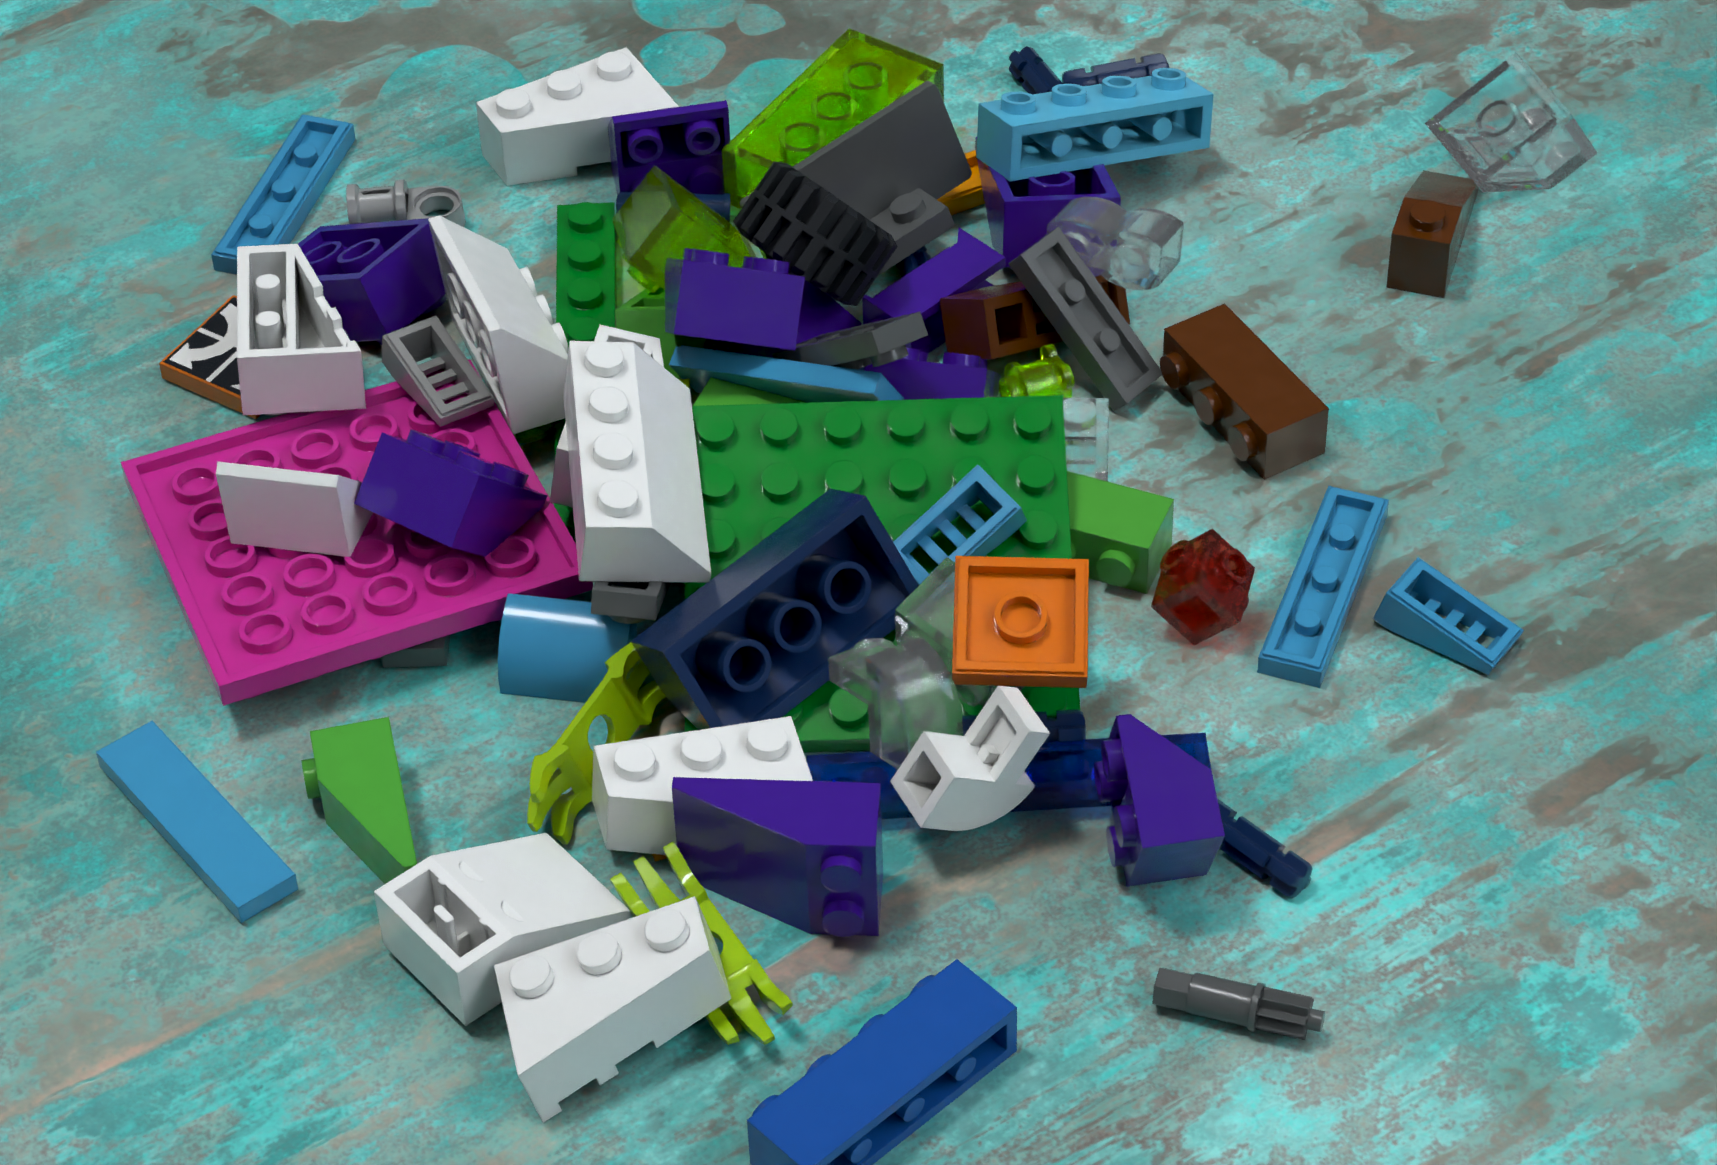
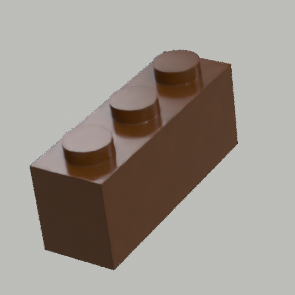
M1225 303L1164 329L1163 356L1160 358V370L1165 382L1170 388L1178 389L1195 407L1200 419L1205 424L1212 425L1230 444L1236 457L1241 461H1247L1264 480L1325 453L1329 408Z

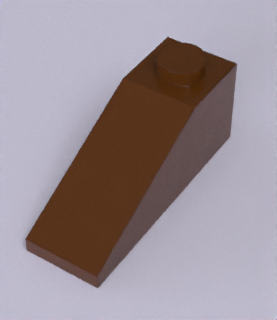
M1423 170L1404 196L1392 231L1387 288L1441 298L1445 297L1479 191L1480 183L1478 181L1480 180Z
M1110 266L1090 270L1126 322L1130 324L1123 266ZM1021 281L984 287L939 298L947 352L980 356V359L992 360L1063 341Z

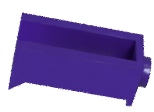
M958 227V241L956 244L932 257L873 296V298L867 294L864 295L862 298L863 325L920 311L928 335L905 345L907 348L919 349L920 352L929 354L946 342L939 298L994 286L986 281V279L1006 266V257Z

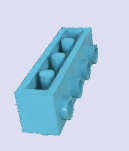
M1175 68L1155 69L1152 71V76L1134 79L1126 76H1109L1102 80V84L1090 86L1058 84L1052 88V92L1033 95L1026 92H1008L1001 96V100L979 103L976 158L1010 182L1034 176L1058 174L1062 171L1069 172L1093 168L1095 165L1104 164L1105 166L1210 148L1214 94L1186 77L1184 71Z

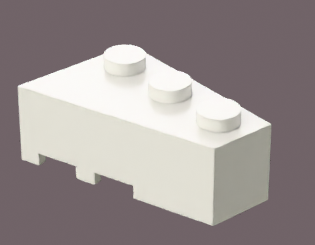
M695 896L494 965L517 1074L543 1123L562 1111L558 1104L560 1101L593 1079H596L599 1085H602L619 1073L615 1066L649 1042L652 1041L655 1047L658 1048L731 999L717 944Z

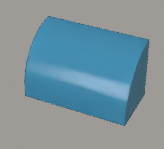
M508 593L501 621L498 647L500 693L586 703L608 671L604 662L638 636L637 624L619 623L612 620L608 615L591 614V602Z

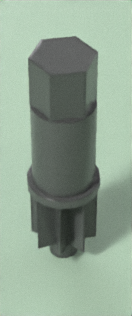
M1159 968L1154 984L1152 1004L1186 1011L1190 1015L1245 1026L1251 1032L1260 1030L1305 1040L1307 1030L1322 1031L1325 1019V1011L1312 1009L1314 1002L1312 997L1269 988L1264 983L1252 985L1201 973L1190 974L1167 968Z

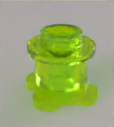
M1048 344L1040 348L1041 360L1020 365L1018 362H1010L1006 365L1004 377L999 380L1000 397L1063 395L1064 416L1074 412L1072 387H1074L1075 381L1070 366L1067 363L1064 364L1058 356L1054 345Z

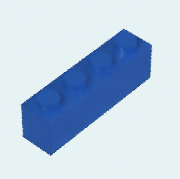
M958 959L937 975L926 976L915 985L909 996L884 1015L879 1014L869 1019L860 1029L858 1035L834 1054H826L818 1058L807 1070L804 1077L780 1095H772L758 1105L752 1116L747 1119L750 1164L873 1165L1017 1051V1007Z

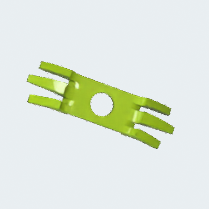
M631 642L604 662L608 670L605 677L557 742L547 752L534 756L529 783L531 796L527 810V824L533 832H537L541 828L544 818L551 808L553 835L562 844L568 845L572 837L574 819L577 813L592 801L593 751L588 742V731L592 721L599 715L606 721L608 735L605 744L629 741L639 725H648L652 722L656 705L666 697L655 680L640 688L650 672ZM570 787L572 788V790L569 791L568 793L562 794V793H564L566 790H568Z
M674 841L664 846L663 850L686 894V897L681 900L669 889L644 856L633 861L657 909L694 896L696 897L713 937L723 943L720 958L731 999L727 1001V1004L735 1019L760 1043L766 1045L775 1040L774 1034L757 1010L745 988L753 984L761 1001L781 1015H784L793 1006L792 1001L771 981L758 960L753 959L708 898L704 887L693 875ZM621 872L610 878L611 883L633 917L650 912ZM719 1007L706 1015L710 1026L723 1042L729 1045L740 1041L737 1032Z

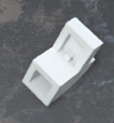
M998 685L964 736L923 731L890 782L920 828L948 831L975 829L1001 818L1018 806L1030 794L1035 785L1026 774L1025 769L1050 732L1018 688Z

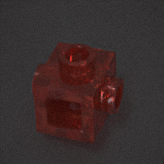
M1213 528L1190 541L1181 540L1171 546L1160 562L1161 573L1151 607L1194 646L1240 623L1243 612L1249 603L1248 593L1255 567L1247 561L1238 549L1233 548Z

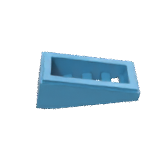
M976 465L893 543L925 597L929 599L955 579V556L987 555L1016 532L1027 519L1022 508L979 465ZM979 500L994 514L986 522L971 508ZM958 516H961L976 531L968 539L950 523ZM938 531H941L957 548L949 556L930 538ZM918 546L939 565L930 574L909 554Z
M1419 557L1386 592L1373 617V620L1388 630L1487 675L1492 672L1524 632L1523 629ZM1436 612L1439 613V614H1441V615H1443V616H1446V618L1443 619L1441 616H1439L1438 614H1436ZM1458 623L1469 627V629L1464 633L1456 628ZM1482 634L1494 638L1487 648L1476 642Z

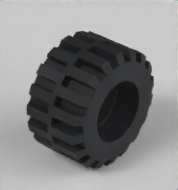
M774 161L733 220L742 236L775 260L790 262L789 269L805 277L807 282L844 305L858 306L898 247L891 234L797 169L783 162Z

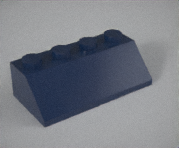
M830 488L630 642L662 693L698 730L783 717L926 605L928 600L867 497Z

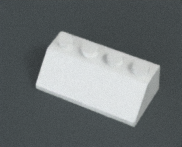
M440 215L429 218L428 222L452 320L512 433L516 434L564 419L563 394L569 347L560 323L553 324L551 312L544 295L537 296L535 284L528 267L519 269L507 248Z
M569 341L563 397L579 581L709 582L711 579V566L690 389L634 342Z

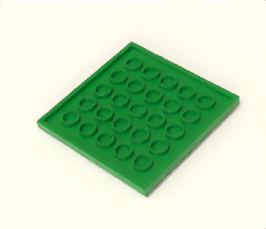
M1063 395L692 406L711 579L830 488L866 496L894 542L976 465H979L1022 508L1027 519L1016 532L985 556L1072 559ZM980 500L971 506L985 522L994 515ZM961 516L950 522L966 539L976 532ZM941 531L930 537L947 556L957 549ZM920 546L909 553L929 574L939 566ZM955 579L927 599L928 603L783 716L792 717L803 753L911 750L923 731L955 735L957 718L960 716L979 715L997 686L952 684ZM685 582V599L706 583ZM1007 686L1018 688L1035 712L1046 711L1047 718L1056 717V711L1080 710L1079 688ZM685 717V732L698 730ZM1048 744V746H1057V744Z

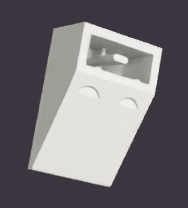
M548 833L431 855L374 891L383 945L465 1026L502 1003L494 965L627 920L631 917L630 910Z

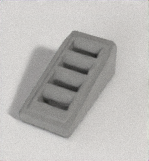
M437 316L382 336V363L391 376L440 427L494 406V396ZM429 357L432 359L419 365L416 363ZM440 369L444 370V372L438 373L428 378L425 376ZM452 381L456 383L440 391L434 389ZM464 393L468 395L466 397L460 398L448 404L444 403V401L452 399Z

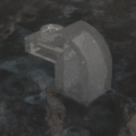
M921 637L897 646L884 638L865 639L858 642L850 650L828 657L829 681L868 704L870 752L896 769H899L923 731L963 736L961 704L952 676L939 654Z

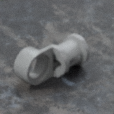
M403 179L396 180L394 186L360 189L357 184H349L346 188L349 224L432 218L435 216H426V214L437 210H451L440 216L462 227L466 223L461 195L457 190L448 186L408 188L407 182Z

